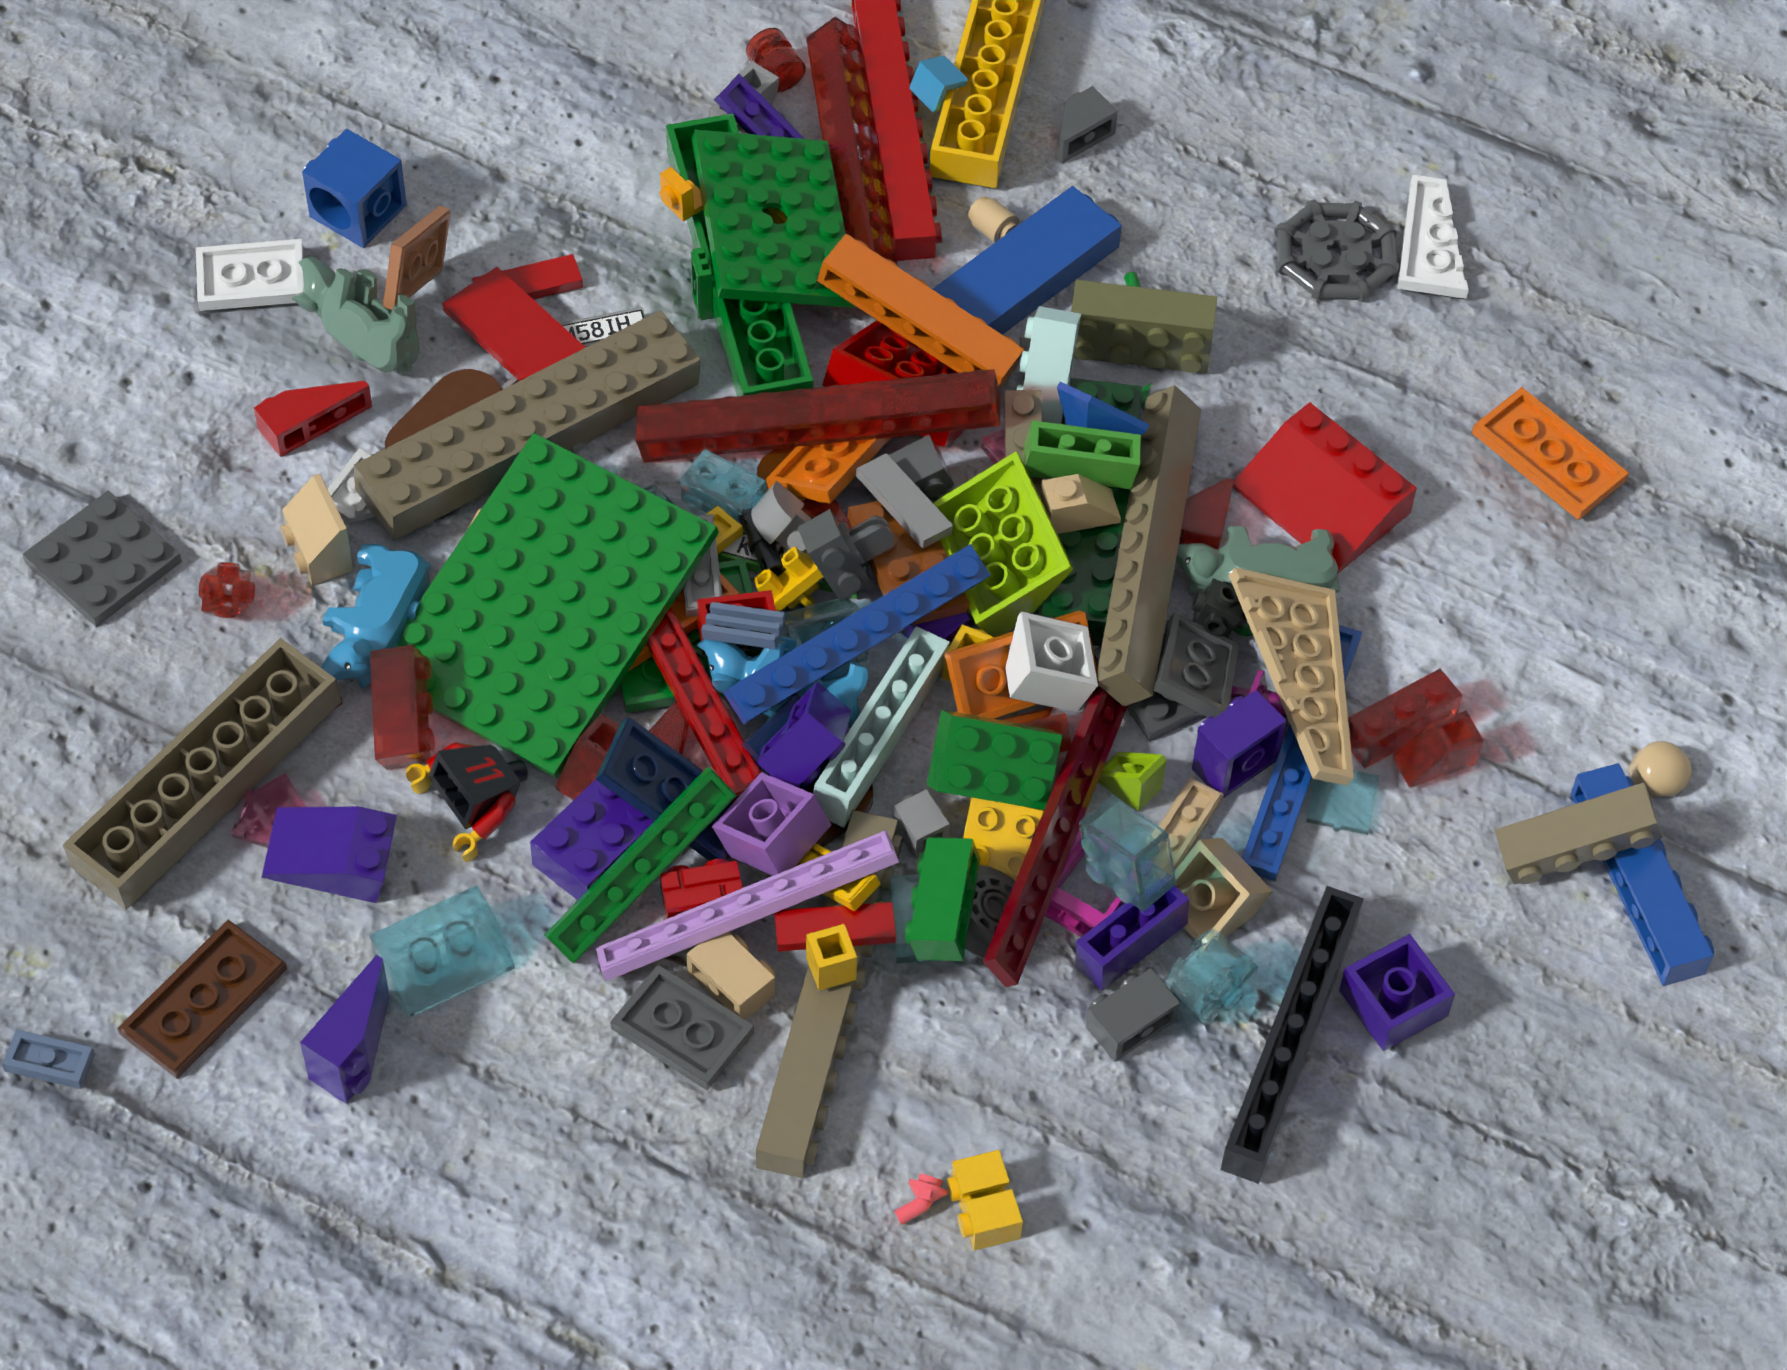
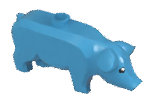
M363 544L357 555L358 564L369 565L371 569H360L356 576L353 589L354 591H360L356 599L355 607H328L322 621L324 626L331 627L332 632L345 635L344 640L332 648L321 666L322 669L336 678V681L357 679L361 688L365 689L376 677L380 663L395 650L407 619L415 620L417 609L421 604L419 601L430 586L428 572L431 569L430 562L424 561L423 557L416 552L393 551L379 544Z
M781 635L776 649L764 648L760 655L747 656L737 645L729 642L704 639L697 646L703 649L708 656L712 685L718 692L724 693L729 687L797 647V640ZM853 661L848 662L818 680L823 687L852 710L848 722L850 729L860 715L861 709L858 696L864 690L868 679L867 667ZM815 683L798 692L799 696L802 697ZM787 700L763 714L771 717Z

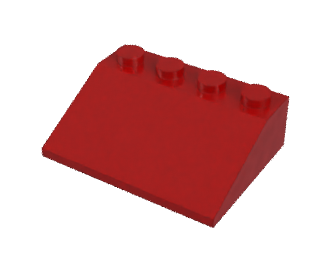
M878 320L833 348L822 386L832 390L839 398L849 399L859 404L902 412L904 424L901 429L911 430L923 437L930 435L937 446L946 447L963 433L992 395Z
M1311 402L1284 422L1232 482V488L1300 544L1311 541L1313 530H1328L1334 539L1332 556L1338 566L1337 574L1411 513L1417 490L1416 486Z

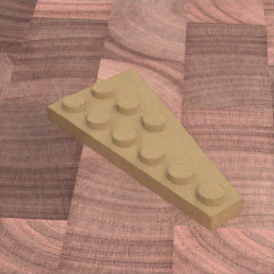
M1235 567L1229 574V578L1312 778L1347 786L1354 779L1335 590Z

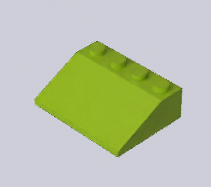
M1017 451L933 502L953 525L952 534L940 539L947 556L950 557L971 544L991 575L987 580L968 590L965 594L970 602L969 609L975 623L992 637L1003 635L1015 628L1020 612L1033 614L1073 571V566Z

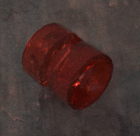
M767 28L754 35L747 44L746 56L748 59L779 77L777 92L791 89L803 78L806 72V65L780 29Z

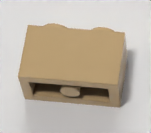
M726 932L698 944L687 953V973L718 1003L745 1020L775 996L776 976L773 969L766 961L762 959L758 961L749 952L745 941L737 934L731 935L729 932Z

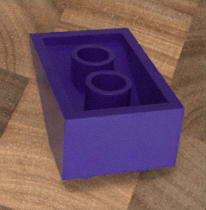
M360 806L277 807L261 878L377 903L384 881L397 815Z
M376 954L300 1042L308 1079L345 1104L355 1094H361L370 1082L390 999L384 961L379 955Z

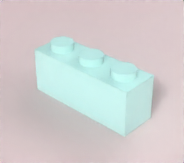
M1039 306L1035 317H1028L1025 338L1031 339L1029 351L1023 350L1019 370L1025 373L1024 385L1018 384L1016 390H1041L1042 422L1062 424L1064 413L1057 386L1059 382L1070 386L1081 314Z

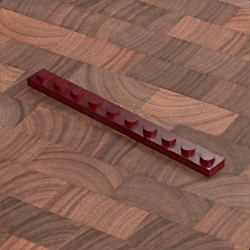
M1099 685L1090 695L983 960V963L1005 987L1018 985L1128 707V705L1122 706Z

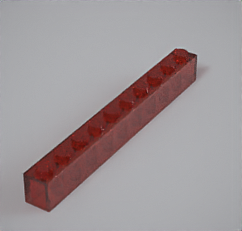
M835 16L807 36L806 41L822 140L828 141L845 232L855 240L864 242L869 249L883 258L893 261L898 266L896 243L893 240L891 228L892 218L888 210L887 190L884 186L882 175L883 166L879 158L878 138L873 123L874 113L870 105L869 85L866 82L864 70L865 61L862 57L860 46L861 37L853 25L846 24Z
M995 369L639 406L637 407L636 444L643 462L648 463L1000 426V389Z

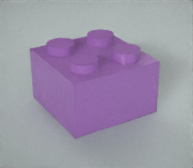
M761 772L715 822L712 828L730 857L774 876L794 868L829 829L831 823L814 794Z

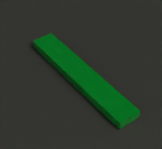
M707 767L544 936L574 964L737 795L711 768Z

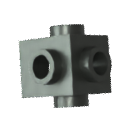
M1214 578L1205 591L1199 589L1192 603L1191 610L1195 611L1192 621L1204 626L1205 631L1211 635H1223L1228 638L1234 628L1241 629L1246 619L1234 587Z

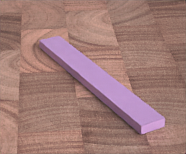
M882 831L597 947L599 964L605 980H611L899 863L888 831Z

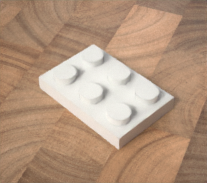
M302 239L196 247L199 311L296 303L292 300V297L302 293L304 287L303 271L298 263L304 259Z

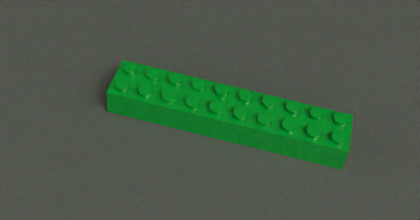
M733 113L666 125L667 154L671 167L685 181H692L699 189L692 144L693 133L695 129L739 133ZM701 210L688 218L687 224L694 248L704 247L709 269L712 273L713 315L743 420L813 407V377L791 304L718 298L704 210Z

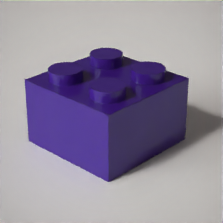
M1257 690L1246 697H1237L1224 712L1217 717L1210 716L1206 718L1198 727L1192 770L1207 786L1223 793V798H1225L1277 761L1286 719Z
M1411 934L1346 967L1339 988V992L1383 1051L1448 1017L1455 997L1453 990Z

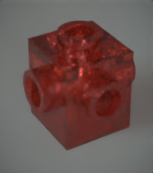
M220 562L217 563V567L214 566L203 574L199 583V598H202L201 611L214 612V615L217 617L234 618L248 608L249 604L253 603L255 597V582L250 581L251 570L240 569V564ZM226 584L233 585L232 592L226 588Z

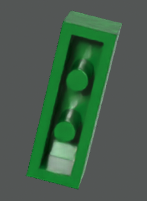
M927 837L925 851L918 856L917 868L920 879L919 885L914 886L912 889L911 904L914 910L913 918L907 921L905 927L906 943L911 945L917 960L963 961L981 860L973 839Z

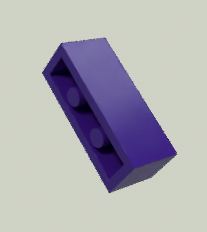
M1162 874L1076 941L1075 966L1103 991L1188 924L1189 898Z

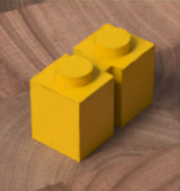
M999 1150L952 1161L951 1177L946 1178L947 1190L951 1201H958L960 1209L963 1211V1213L957 1215L963 1238L970 1237L974 1251L1021 1239L1023 1220L1013 1190H1006L1005 1186H1009L1010 1181Z

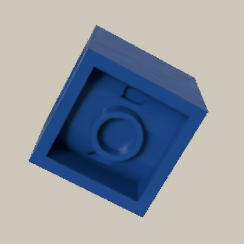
M347 128L337 138L332 139L326 149L315 160L309 161L302 171L309 217L363 249L407 206L401 159Z

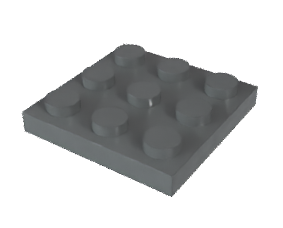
M109 490L22 554L25 563L95 627L99 626L182 562L180 553Z

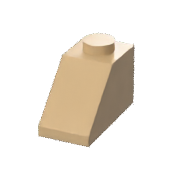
M1080 474L1042 480L1040 499L1057 534L1120 523L1121 517L1110 488Z

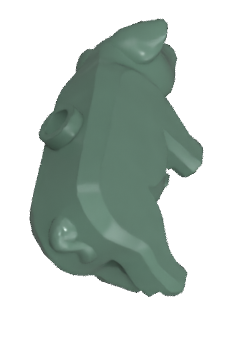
M314 256L304 258L298 262L303 271L304 287L303 292L296 294L292 297V300L298 303L304 310L316 313L322 319L327 332L350 349L351 355L355 359L366 361L385 373L399 371L405 374L412 370V364L416 362L420 350L416 330V309L413 300L400 294L398 295V305L393 306V309L390 310L383 307V302L377 299V275L366 269L358 270L354 283L355 275L347 269L339 268L336 269L335 273V271Z
M1244 526L1227 527L1229 539L1227 544L1220 549H1215L1203 543L1178 545L1176 563L1181 567L1189 580V595L1197 594L1199 589L1205 591L1213 578L1233 586L1229 574L1235 567L1333 589L1335 593L1340 591L1337 574L1338 566L1332 556L1334 539L1328 530H1313L1311 541L1299 544L1296 547L1280 543L1252 545L1248 531Z

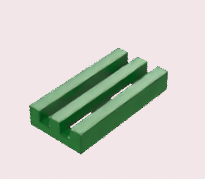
M704 247L692 249V252H690L692 297L698 318L701 321L713 319L712 273L709 269Z

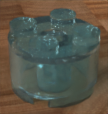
M1215 929L1205 932L1190 945L1194 951L1186 959L1182 956L1177 959L1164 982L1180 1003L1206 1025L1214 1020L1223 1007L1231 1010L1239 1003L1244 995L1240 988L1258 970V965Z

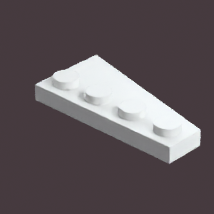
M1412 174L1397 289L1467 299L1469 290L1467 280L1464 279L1462 255H1459L1458 235L1453 225V211L1446 179Z

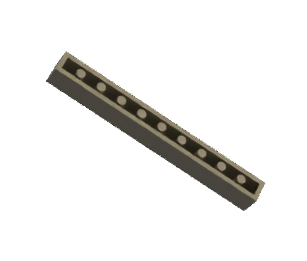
M1175 385L1155 392L1146 399L1143 421L1150 425L1147 431L1141 435L1140 467L1129 493L1096 675L1098 685L1122 706L1149 698L1154 693L1201 409Z
M853 810L842 848L887 830L896 855L899 858L903 836L897 835L898 820ZM887 867L873 873L881 884L862 904L885 903V901L880 900L882 891H890L894 868ZM828 897L825 907L844 905ZM875 945L853 946L857 955V976L855 981L818 991L808 965L756 1148V1168L803 1179L807 1164L814 1166L819 1148V1142L814 1141L817 1129L824 1130L828 1117L829 1106L824 1105L826 1094H834L839 1072L833 1070L836 1059H844L848 1043V1036H843L846 1024L853 1025L857 1002L852 1000L855 990H863L867 968L862 967L865 956L872 957Z

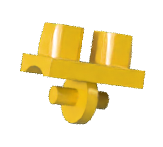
M792 547L781 558L783 566L787 569L777 577L770 569H765L754 578L759 592L772 590L776 611L780 612L786 606L792 609L800 602L806 608H811L815 604L811 593L820 587L817 582L823 578V575L808 553L805 554L798 548Z

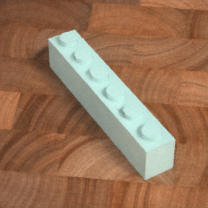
M917 626L915 627L844 738L845 747L835 759L828 763L814 785L813 794L816 796L829 821L843 828L851 818L852 811L856 810L942 673L943 657L945 656L944 653L948 651L949 641Z

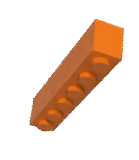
M845 234L822 263L817 279L818 282L993 396L998 393L1017 368L1024 349L1017 345L1012 338L1003 336L992 329L984 320L972 316L960 308L952 299L943 297L929 288L921 279L912 277L900 269L893 261L885 259L869 249L864 242L855 240L848 234Z

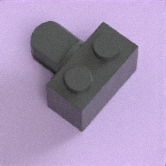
M829 509L797 527L809 556L840 602L872 585L864 563L891 549L894 545V538L887 521L877 515L849 529L845 521L839 524Z

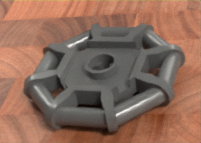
M1315 199L1307 201L1303 209L1285 223H1279L1274 231L1278 239L1279 261L1276 265L1277 270L1281 275L1289 276L1312 294L1311 298L1319 300L1320 297L1357 298L1358 301L1368 299V294L1389 277H1395L1400 269L1396 261L1395 238L1397 232L1392 225L1383 223L1362 207V202L1356 200L1354 203H1321ZM1323 216L1347 217L1346 221H1325ZM1358 220L1373 233L1367 235L1365 233L1364 227L1361 224L1356 223V221ZM1308 221H1311L1309 231L1305 234L1298 231ZM1292 246L1301 247V256L1294 257L1292 255ZM1373 248H1382V259L1372 257ZM1330 249L1342 250L1341 256L1334 255V252ZM1304 269L1308 272L1310 269L1316 272L1317 280L1307 274ZM1363 271L1364 274L1367 271L1372 272L1365 280L1359 278V274Z

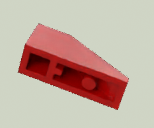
M366 381L286 390L274 397L263 400L254 407L258 430L277 454L282 457L373 406L369 384Z

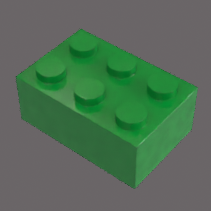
M941 710L926 785L937 792L1044 810L1051 794L1062 735L1048 728Z

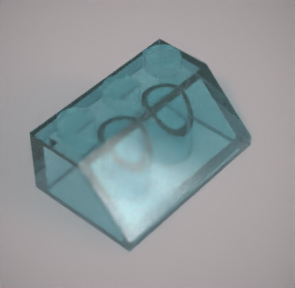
M477 885L370 935L374 957L377 954L383 958L387 982L408 1019L515 968L495 915Z

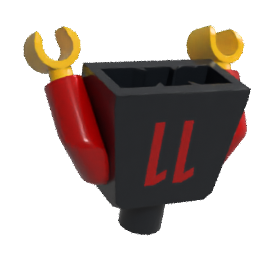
M455 742L427 759V765H410L406 770V777L409 782H412L410 786L416 794L427 791L432 782L464 829L472 827L473 831L470 834L460 833L453 840L455 852L465 844L471 845L462 855L465 862H470L478 854L476 843L481 838L486 840L504 822L514 808L520 782L527 780L528 770L525 763L520 759L507 763L499 750L491 744L473 746Z

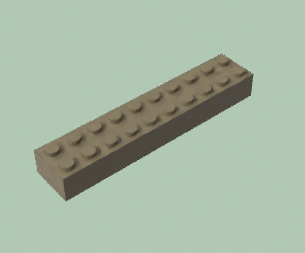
M662 310L354 464L355 490L392 540L395 541L494 490L533 433L570 451L581 442L584 444L698 385L701 359Z

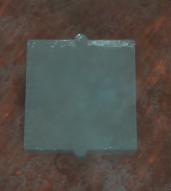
M1353 770L1354 779L1347 786L1314 779L1306 822L1331 827L1335 832H1339L1341 829L1368 835L1379 775Z

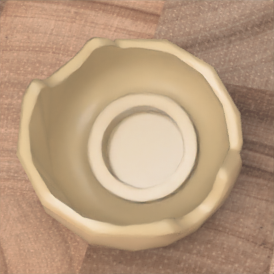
M1656 741L1646 745L1633 756L1628 768L1634 785L1644 782L1652 797L1675 796L1688 786L1692 776V764L1688 755L1676 745L1666 741Z

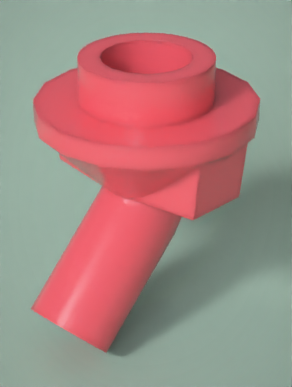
M919 1174L918 1180L909 1179L908 1184L916 1199L894 1210L901 1225L925 1213L933 1202L948 1194V1190L941 1188L943 1180L925 1174Z

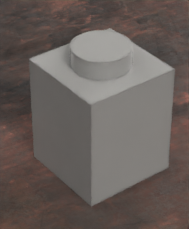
M927 789L917 794H908L893 805V819L898 820L897 833L903 836V842L915 860L918 859L920 853H924L927 837L949 838L950 823Z

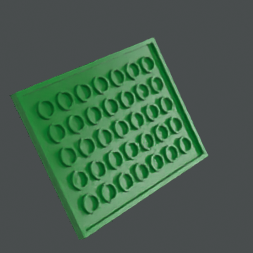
M533 433L419 602L421 604L417 609L415 620L407 619L395 650L380 663L374 680L558 779L645 647L649 636L654 633L719 534L717 526Z

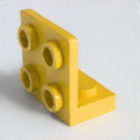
M971 797L963 838L974 840L981 859L980 865L997 869L1016 881L1044 810Z

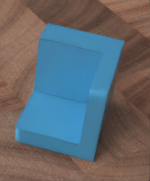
M940 56L919 61L909 89L934 112L940 110L947 90L966 86L968 78L946 56Z

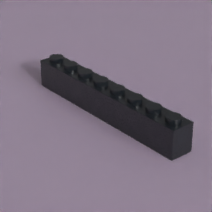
M1326 886L1225 1147L1220 1170L1259 1184L1358 923L1364 898Z

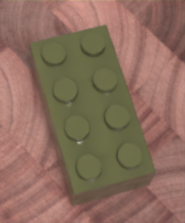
M1075 280L1071 312L1080 313L1081 319L1074 358L1207 374L1217 296Z

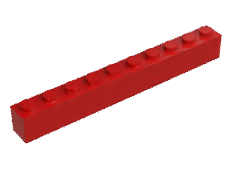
M851 0L894 262L935 258L936 244L942 243L940 222L934 223L933 217H937L936 197L929 196L928 191L932 190V174L930 169L925 170L924 164L928 163L926 143L920 144L919 139L923 138L922 118L915 117V112L919 111L918 97L909 89L914 72L912 66L907 67L906 62L910 61L908 41L902 42V37L905 36V21L903 16L898 17L897 12H901V0Z

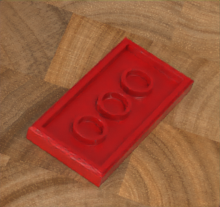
M495 267L442 303L443 311L518 381L586 348L498 267Z

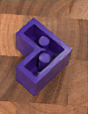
M817 681L792 706L787 723L762 747L757 764L774 778L798 787L801 783L807 786L818 775L820 771L818 766L826 758L830 761L835 759L845 747L846 743L843 739L850 730L848 722L852 710Z

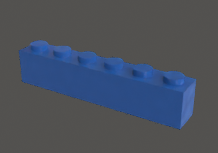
M1617 763L1577 774L1571 796L1574 803L1577 804L1633 786L1634 783L1630 776H1625L1620 764ZM1661 839L1655 840L1648 847L1641 849L1629 848L1617 852L1610 859L1602 860L1662 985L1666 986L1705 975L1714 957V947L1711 939L1702 933L1694 905L1687 902L1682 892V882L1679 874L1675 870H1671L1666 859V849Z

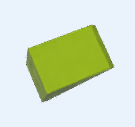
M1117 752L1105 763L1098 782L1136 812H1139L1162 789L1167 760L1163 754Z

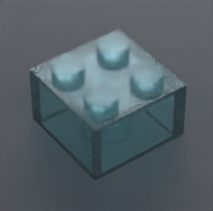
M1113 794L1079 822L1082 836L1081 845L1085 852L1088 875L1096 883H1104L1111 888L1124 903H1132L1144 912L1176 885L1169 834Z

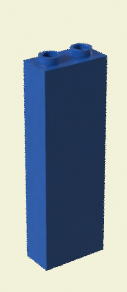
M1072 185L932 290L943 297L952 299L960 308L974 317L981 318L989 327L1003 335L1038 309L1039 306H1042L1119 248L1122 225L1115 216L1106 213L1094 203L1090 196L1081 193Z

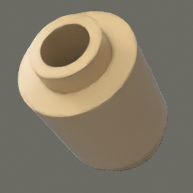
M981 197L977 199L968 213L973 227L994 243L1019 225V218L993 198Z

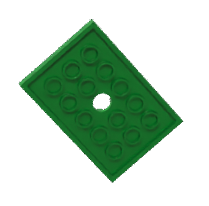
M695 129L692 136V144L718 298L855 308V305L817 281L823 261L846 234L828 141ZM768 207L780 209L787 216V221L782 224L773 223L772 217L762 213V210Z

